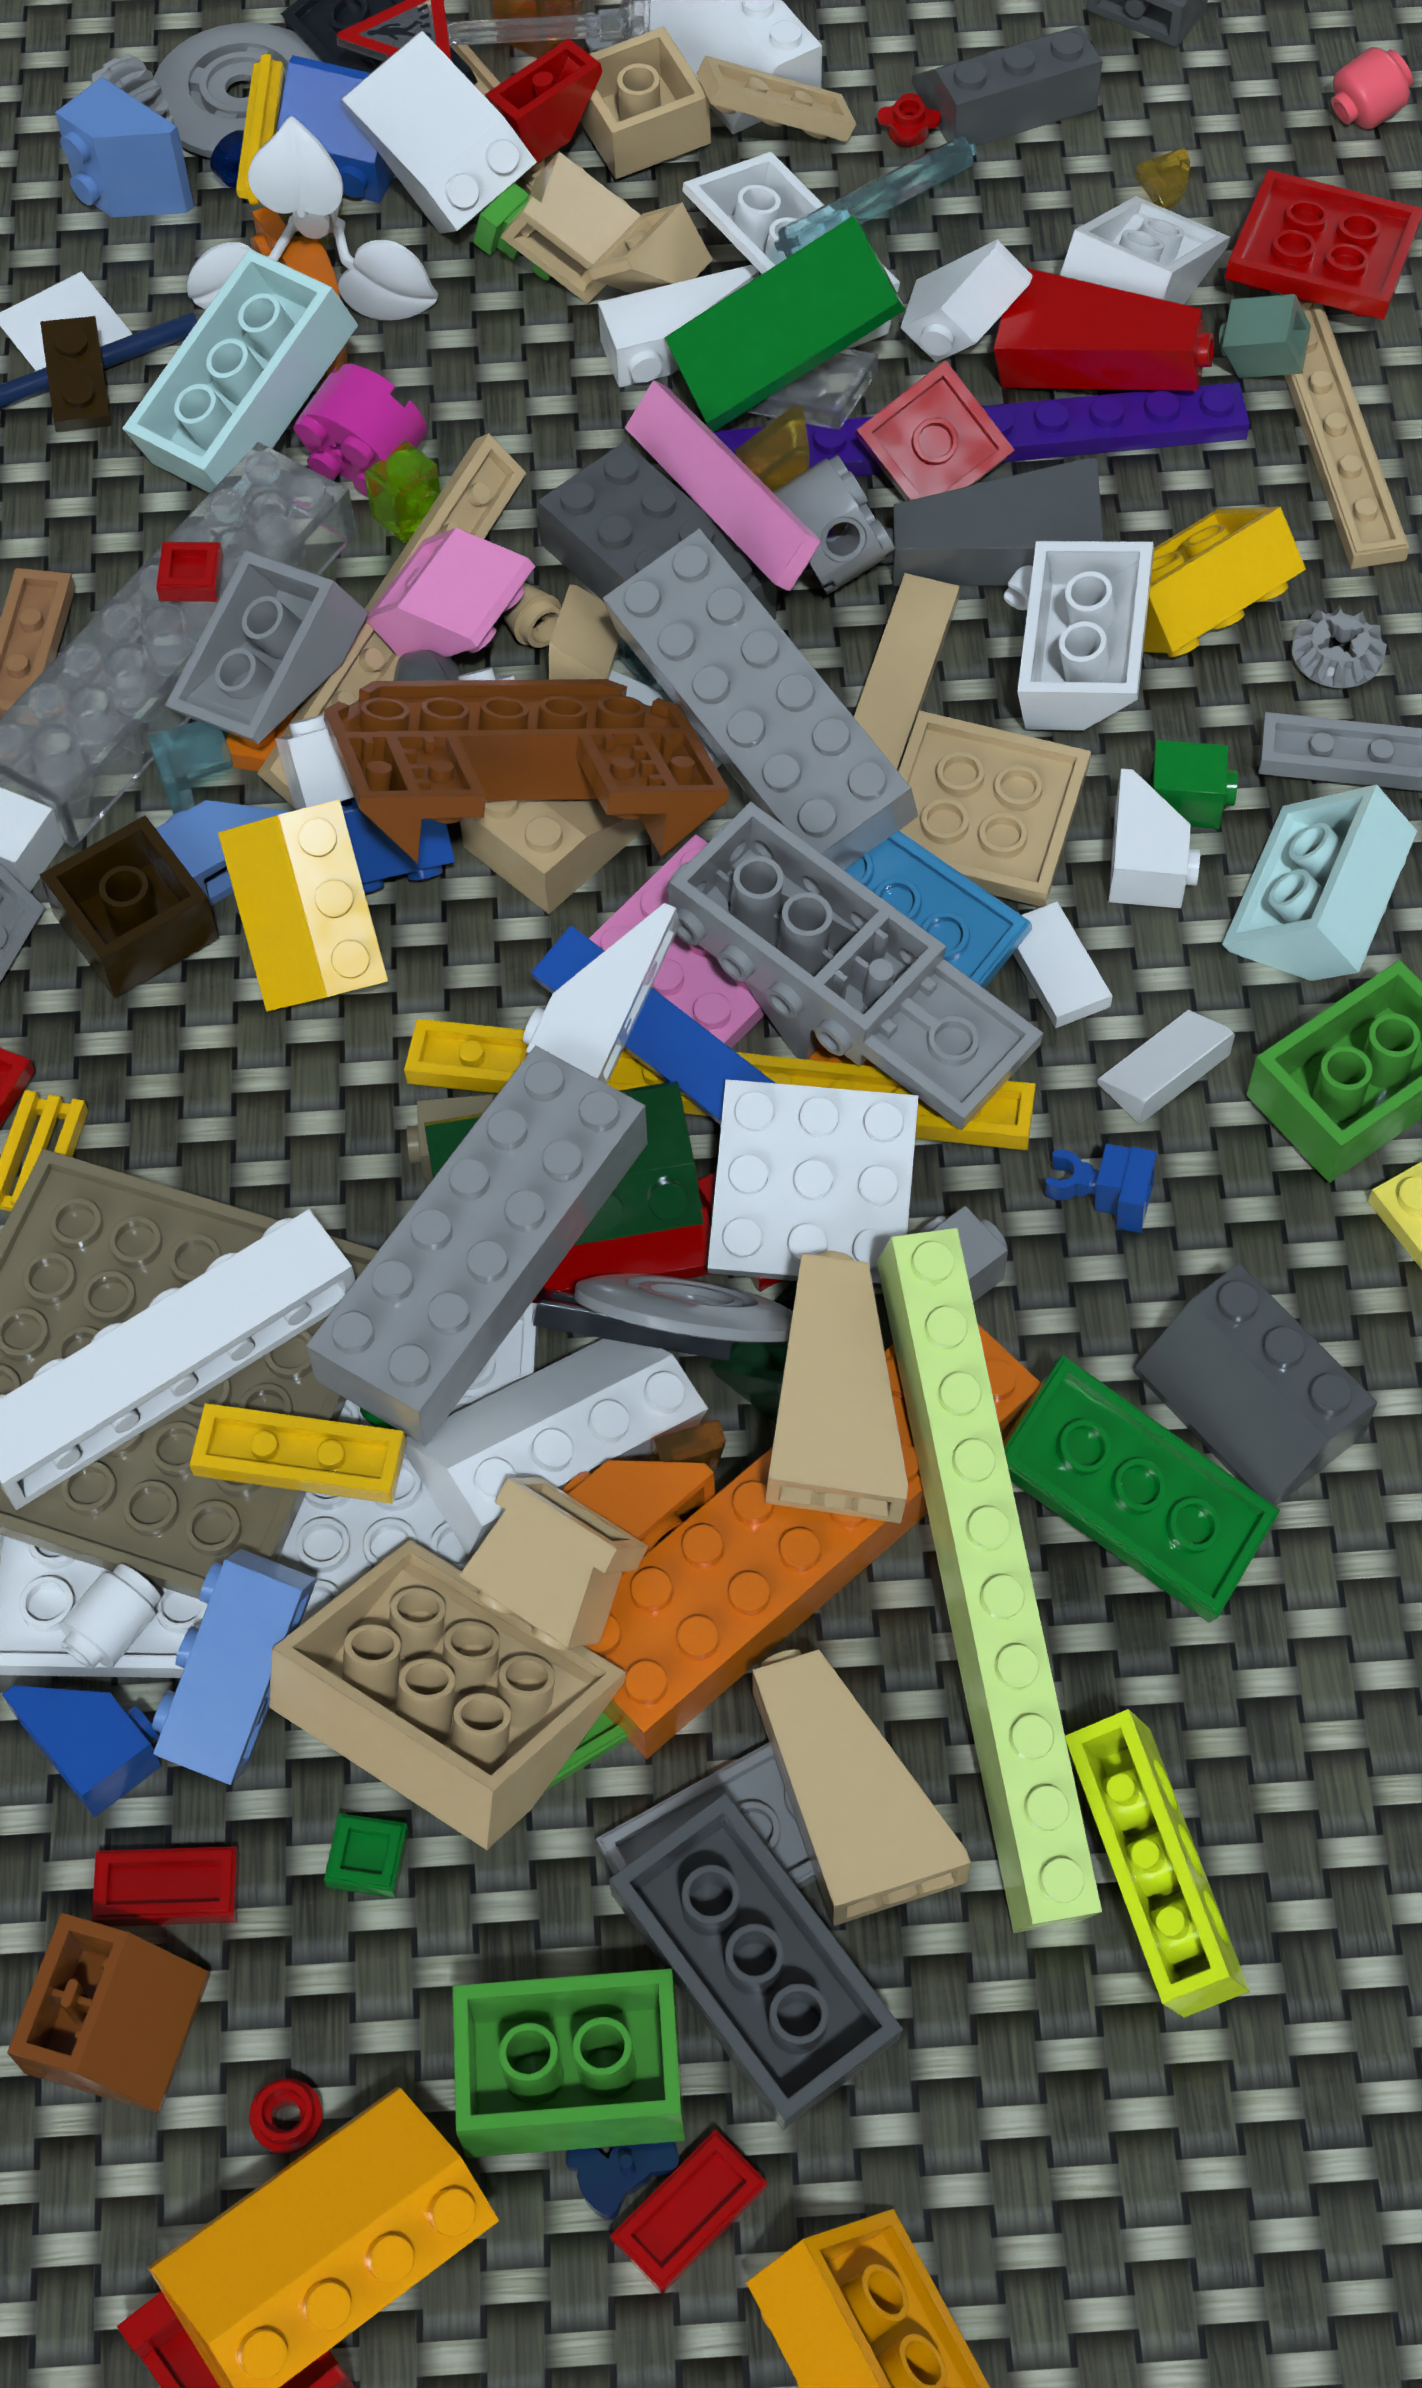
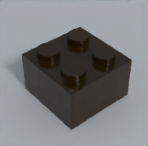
M146 815L39 874L53 915L114 998L219 938L208 897Z

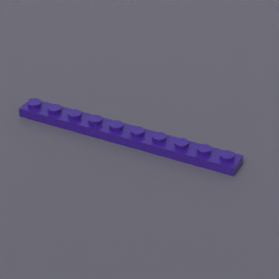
M1240 382L1199 386L1198 391L1149 390L982 406L1015 450L1003 462L1247 440L1250 425ZM872 417L712 431L765 485L787 483L823 459L827 458L830 460L836 455L840 457L847 470L851 471L854 477L885 474L855 435L856 430Z

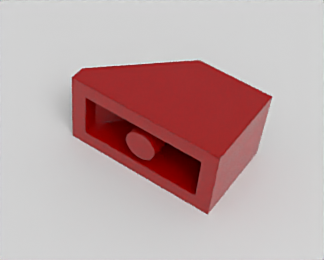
M568 38L487 92L485 97L505 117L534 159L539 163L570 142L602 75V66L600 62Z

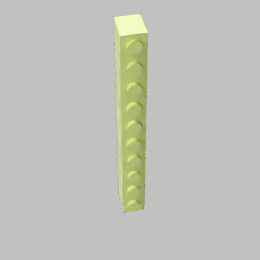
M953 1228L893 1236L879 1256L877 1265L1013 1933L1080 1922L1101 1913L1102 1909L958 1229Z

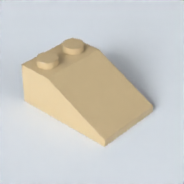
M598 799L486 801L484 818H463L460 821L464 848L547 914L554 911L645 829L640 818L623 819L615 815H606Z

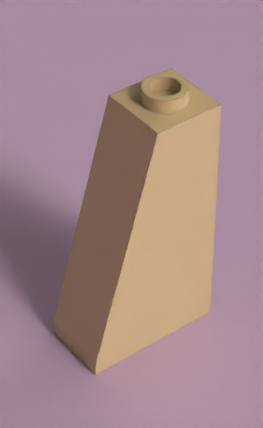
M823 1251L816 1255L802 1253L765 1503L901 1523L907 1500L908 1482L869 1263L854 1261L851 1256L837 1251Z
M795 1649L782 1651L765 1659L762 1662V1667L752 1670L753 1696L832 1926L967 1883L971 1861L966 1848L819 1649L805 1654H801L800 1650Z

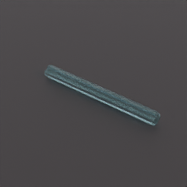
M959 136L783 226L778 231L779 239L774 242L777 252L783 251L788 258L853 215L863 224L973 166L972 156L978 153L976 145H969L964 136Z

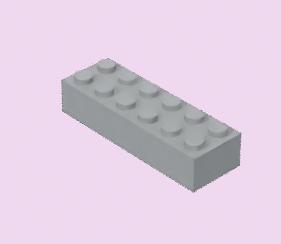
M700 528L603 597L615 629L672 701L681 707L688 721L753 803L841 869H847L918 817L910 785Z
M535 1045L306 1345L315 1380L427 1446L647 1146L646 1106Z

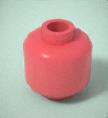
M1371 47L1335 73L1333 79L1335 96L1331 98V105L1343 123L1349 125L1354 121L1364 129H1374L1407 105L1410 96L1409 87L1413 84L1412 73L1404 59L1396 51L1390 49L1386 52L1383 49Z

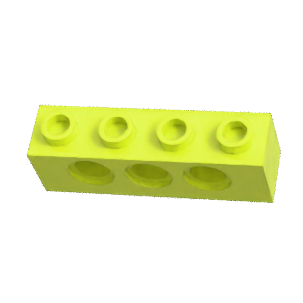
M1127 1709L1066 1735V1743L1162 2004L1185 2018L1250 1992L1150 1728Z

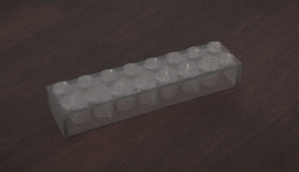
M257 442L165 542H221L224 557L218 596L219 602L245 550L320 575L357 533L349 489ZM162 545L0 718V787L53 808L64 842L74 848L191 719L171 711L165 704L218 602L159 601L156 585Z

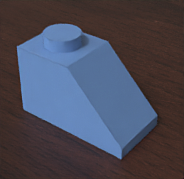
M205 800L189 810L174 814L166 823L157 827L156 830L208 897L210 906L234 893L218 832L289 811Z

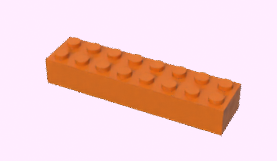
M978 1324L1000 1432L1004 1442L1041 1382ZM894 1344L885 1351L908 1482L907 1500L901 1523L765 1503L772 1447L643 1556L637 1570L626 1571L621 1575L600 1643L585 1645L584 1647L626 1672L625 1682L603 1713L615 1726L619 1725L625 1731L628 1741L646 1760L928 1514Z

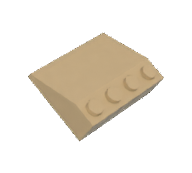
M409 1539L272 1648L269 1708L485 1850H488L532 1810L625 1682L626 1672L584 1646L572 1647L567 1651H562L542 1643L533 1636L531 1632L532 1624L517 1614H504L485 1605L477 1596L480 1590L459 1577L462 1572L461 1570Z

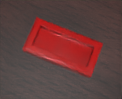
M237 1847L96 1851L92 1922L109 1927L237 1923L240 1853Z
M715 2129L610 2235L611 2241L663 2295L768 2188V2182Z

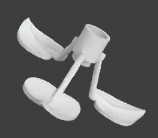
M293 116L287 118L275 135L257 151L248 171L249 186L255 197L265 207L282 214L293 212V215L289 217L285 230L268 257L278 262L296 231L311 239H319L329 233H333L340 261L345 267L349 268L341 275L338 288L341 297L352 309L369 318L390 321L410 318L434 305L438 298V292L432 286L420 260L406 247L389 240H374L361 245L357 249L354 258L350 255L344 234L346 223L338 217L343 195V181L339 170L318 139ZM227 242L214 246L203 253L190 271L187 280L188 297L197 306L206 310L250 247L240 242Z

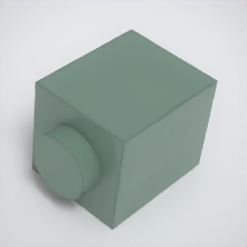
M1296 294L1231 299L1227 323H1223L1220 327V350L1224 357H1228L1239 378L1302 374L1311 325Z

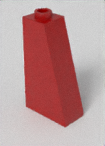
M1026 268L1033 275L1031 282L1002 314L994 345L1001 388L1198 391L1203 367H1211L1214 356L1213 333H1205L1202 309Z

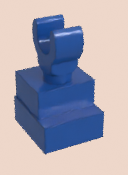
M1106 1144L1100 1170L1094 1169L1091 1164L1082 1162L1073 1152L1055 1150L1052 1153V1168L1069 1172L1072 1176L1065 1180L1051 1177L1046 1178L1045 1194L1054 1200H1068L1075 1196L1084 1197L1088 1193L1094 1194V1211L1117 1215L1116 1229L1142 1234L1155 1180L1157 1151L1133 1146L1127 1148Z

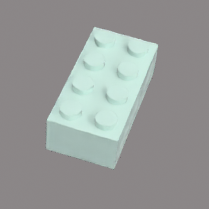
M249 248L122 429L152 464L233 505L358 327V324L332 287Z

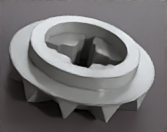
M1339 605L1332 613L1325 614L1316 609L1309 620L1299 621L1291 649L1297 667L1309 679L1332 688H1351L1362 685L1376 676L1383 665L1387 644L1381 639L1380 625H1369L1365 620L1363 611L1352 616L1344 614ZM1335 637L1340 643L1350 641L1349 652H1344L1339 646L1329 648L1330 638Z

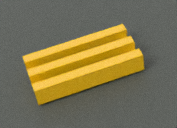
M24 1090L0 1157V1210L12 1211L42 1149H47L57 1118L64 1119L65 1121L54 1152L73 1157L88 1114L84 1100L72 1098L71 1104L64 1103L61 1096L48 1094L47 1099L39 1098L37 1092ZM38 1115H41L12 1196H9Z

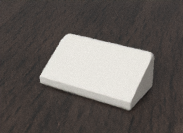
M1187 1010L1098 1078L1097 1084L1134 1120L1142 1124L1231 1054L1235 1034L1228 1027Z

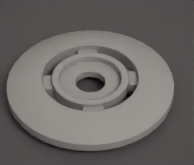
M233 23L202 31L179 44L161 62L154 75V80L161 87V92L169 103L168 109L173 116V124L178 127L183 148L204 157L236 161L240 160L249 96L245 98L232 97L227 93L228 87L237 81L251 82L253 64L260 62L261 55L271 54L273 60L281 61L284 65L278 115L279 122L288 62L292 55L322 61L294 31L265 23Z
M632 1273L601 1275L577 1282L574 1293L575 1300L590 1310L650 1329L724 1341H789L793 1311L768 1298L728 1286L679 1277Z

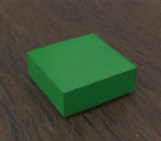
M338 1813L324 1877L326 1888L396 1898L409 1835L407 1823Z

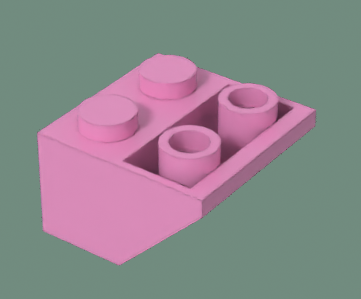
M453 528L424 539L368 613L365 621L399 657L405 653L419 650H431L445 658H451L453 655L467 650L470 653H475L485 647L494 637L496 629L493 625L500 615L512 608L522 598L525 592L522 585L535 568V565L528 557L461 529Z

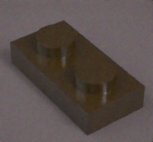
M96 316L40 321L55 431L111 426Z

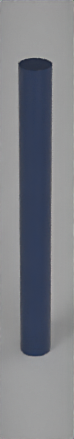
M191 312L100 346L103 370L186 339L198 322L196 316ZM46 367L0 384V409L49 391Z

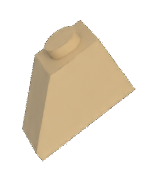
M683 202L643 213L588 269V272L594 281L632 294L697 278L713 259Z

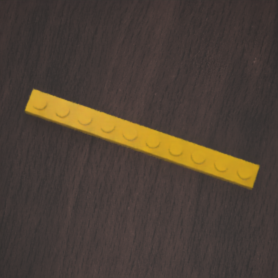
M417 1019L404 1068L407 1084L499 1094L528 1056L526 1050L529 1045L523 1043L525 1030ZM623 1049L607 1085L619 1091L666 1082ZM736 1052L776 1084L914 1095L879 1067L864 1065L859 1067L855 1064ZM1007 1081L962 1130L918 1098L915 1139L1028 1151L1036 1083ZM681 1094L685 1114L709 1116Z

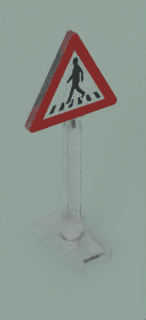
M405 0L338 32L337 45L385 62L420 31H423L450 60V46L550 41L566 40L568 38H599V42L620 43L649 32L651 0H621L620 8L598 9L597 14L449 22L446 20L444 0Z

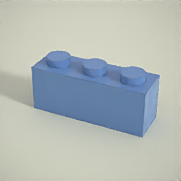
M239 1549L224 1559L223 1564L216 1561L212 1564L199 1596V1601L208 1604L199 1628L191 1626L188 1629L176 1657L175 1665L184 1668L176 1692L168 1690L164 1694L153 1719L152 1730L160 1732L153 1755L229 1785L234 1783L247 1770L269 1710L272 1648L300 1626L317 1578L243 1549Z

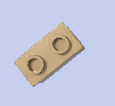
M558 152L535 178L527 203L508 223L500 238L588 304L606 286V284L594 281L588 269L641 215L631 208L625 200L613 194L586 173L580 165L572 162L561 152Z
M541 1477L507 1478L495 1501L505 1511L462 1570L459 1577L480 1590L477 1596L488 1607L508 1615L517 1614L532 1624L531 1632L533 1636L552 1648L567 1651L572 1647L599 1644L622 1572L637 1570L648 1545Z

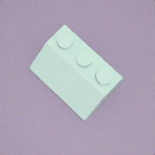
M1377 784L1282 806L1222 945L1230 953L1309 981L1359 973L1381 918L1386 911L1397 879L1405 865L1417 830Z

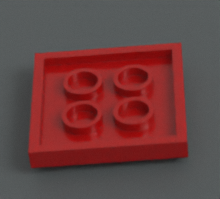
M1268 169L1228 260L1225 279L1242 283L1251 289H1265L1284 295L1296 294L1298 300L1302 302L1319 303L1343 309L1356 316H1370L1385 320L1421 224L1422 208Z

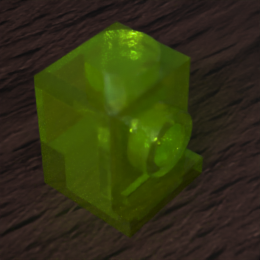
M404 441L384 462L379 460L367 469L364 474L372 518L407 545L441 491L437 464L408 441Z

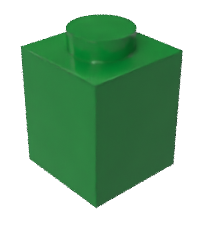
M1156 740L1149 785L1191 824V827L1219 829L1224 805H1235L1238 770L1227 769L1228 745Z

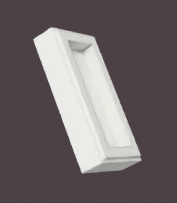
M1058 901L1023 914L1022 916L1031 922L1032 930L1013 955L1055 1029L1110 1008L1112 994Z

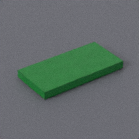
M853 215L664 338L706 424L713 431H716L906 309L861 223Z
M1064 1355L1054 1361L1003 1442L1012 1483L1207 1622L1217 1619L1280 1512V1509Z

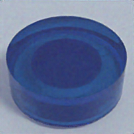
M243 130L233 131L223 137L216 145L210 160V168L213 174L229 187H236Z

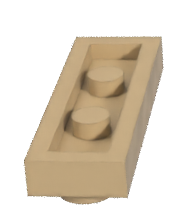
M706 55L696 73L709 103L717 110L726 114H735L737 111L755 116L765 124L773 127H780L784 124L802 129L805 133L817 139L831 137L848 142L857 125L842 94Z

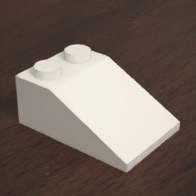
M423 31L416 34L339 100L439 234L458 231L537 163L505 117Z
M1135 196L1074 230L1060 276L1184 305L1227 248L1230 236Z

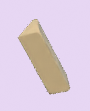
M570 584L550 639L549 680H609L622 636L615 629L605 603L574 584Z

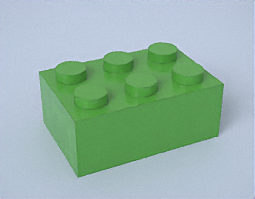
M1400 959L1268 1048L1255 1059L1246 1095L1329 1183L1422 1119V981Z
M672 1969L453 1986L456 2133L465 2158L685 2141L677 1998Z

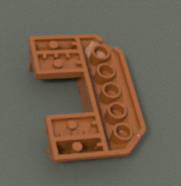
M608 679L373 681L359 689V700L355 703L348 705L338 701L324 709L325 725L359 809L417 864L421 819H431L440 823H456L463 818H484L486 801L598 799L606 815H615L623 819L640 818L657 852L662 857L728 802L729 797L727 785L679 705L661 698L652 701V706L643 704L635 698L626 696L627 686Z

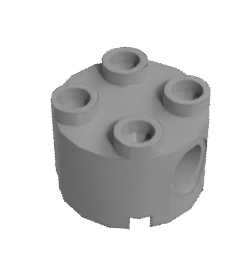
M838 455L830 460L827 458L823 459L773 491L821 540V544L808 564L813 569V574L827 595L886 559V554L895 549L880 521L875 519L867 506L868 499L851 471L847 470Z

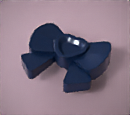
M674 2142L617 2146L611 2151L609 2159L596 2148L569 2150L566 2158L568 2169L578 2172L579 2188L587 2205L605 2220H614L618 2216L626 2196L634 2193L639 2187L649 2182L652 2176L671 2175L681 2165Z

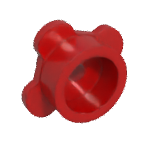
M906 93L891 107H882L878 111L877 119L881 125L888 126V136L894 143L904 147H913L922 144L928 138L929 129L939 126L941 115L937 110L926 107L918 94Z

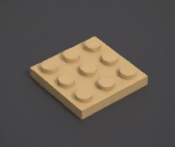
M919 710L898 771L912 788L918 817L899 831L990 894L1044 907L1050 895L1086 778L1091 751Z

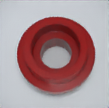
M293 2078L278 2079L267 2084L255 2096L249 2113L250 2127L256 2140L265 2149L276 2154L297 2153L308 2147L318 2136L323 2124L322 2103L317 2093L307 2083ZM286 2106L298 2108L300 2110V2119L293 2128L282 2130L275 2126V2116L280 2109Z

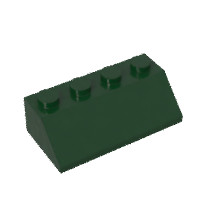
M678 1081L619 1090L646 1106L648 1144L574 1245L704 1224L695 1162ZM483 1113L424 1123L433 1179Z

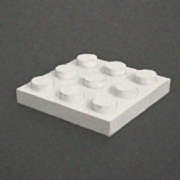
M726 1079L708 1273L798 1281L802 1253L816 1255L823 1251H837L851 1256L854 1261L869 1263L873 1288H882L877 1260L891 1237L907 1235L919 1095Z

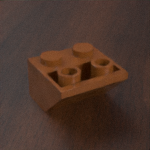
M61 1913L7 2054L24 2074L160 2114L210 1978V1973L130 1932Z

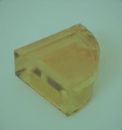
M1185 148L1137 164L1136 179L1154 204L1169 210L1183 198L1188 188L1190 176V158Z

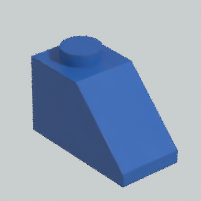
M15 1685L2 1693L16 1719L93 1818L161 1767L157 1756L153 1755L154 1749L151 1745L159 1739L157 1731L152 1730V1724L136 1705L125 1712L111 1693Z

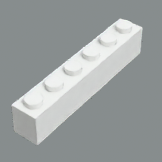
M308 1209L293 1219L286 1218L276 1222L266 1230L261 1239L238 1253H228L219 1257L201 1276L181 1288H171L162 1292L154 1298L149 1307L124 1323H114L105 1327L94 1336L91 1343L65 1359H55L46 1363L35 1373L33 1379L7 1395H0V1487L16 1511L330 1315L356 1280L352 1265L311 1210Z

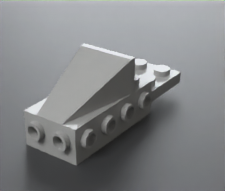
M751 801L730 822L723 824L715 832L710 842L690 862L680 866L667 885V892L669 893L668 905L676 908L680 922L676 934L690 945L699 944L718 959L720 966L729 976L746 984L796 1058L809 1060L810 1056L817 1051V1045L821 1043L829 1052L837 1056L845 1055L859 1067L868 1059L914 1095H919V1099L960 1130L972 1120L1041 1044L1042 1031L944 959L946 946Z

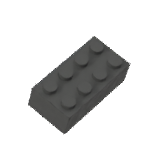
M625 441L538 500L542 546L603 602V597L700 528L772 618L776 619V585L705 511Z
M726 1793L609 1879L612 1897L665 1969H672L676 1985L783 2131L899 2042L903 2028Z

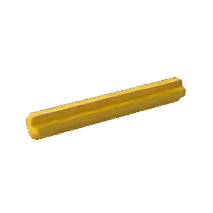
M271 54L261 55L260 62L253 64L236 185L238 197L248 199L250 205L260 204V201L255 197L249 186L248 171L251 161L257 151L275 135L277 130L284 65L281 61L273 60Z

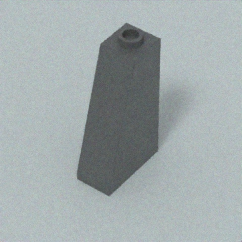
M1084 458L894 504L892 528L884 529L894 544L895 549L886 554V559L882 560V563H892L893 586L901 585L904 573L959 586L1008 585V581L1020 567L1026 565L1033 566L1036 541L1103 542L1098 459Z

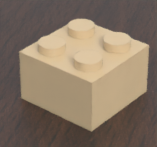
M664 26L590 54L601 63L603 72L580 119V123L615 179L711 144L709 100L700 81Z

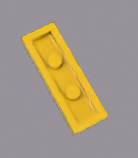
M205 1403L189 1466L193 1476L393 1504L407 1441L404 1431Z

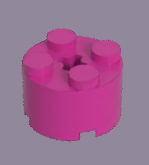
M343 364L338 372L335 368L326 378L296 420L293 429L305 448L310 452L307 463L316 474L330 481L335 480L338 475L353 481L357 490L372 500H380L384 493L392 486L427 435V425L421 412L411 400L403 407L394 399L391 393L396 386L381 375L359 365Z

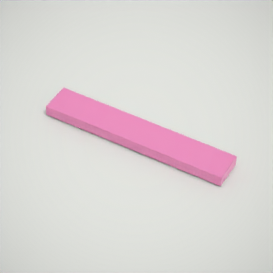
M653 380L625 429L775 585L790 591L821 544V540L667 386Z

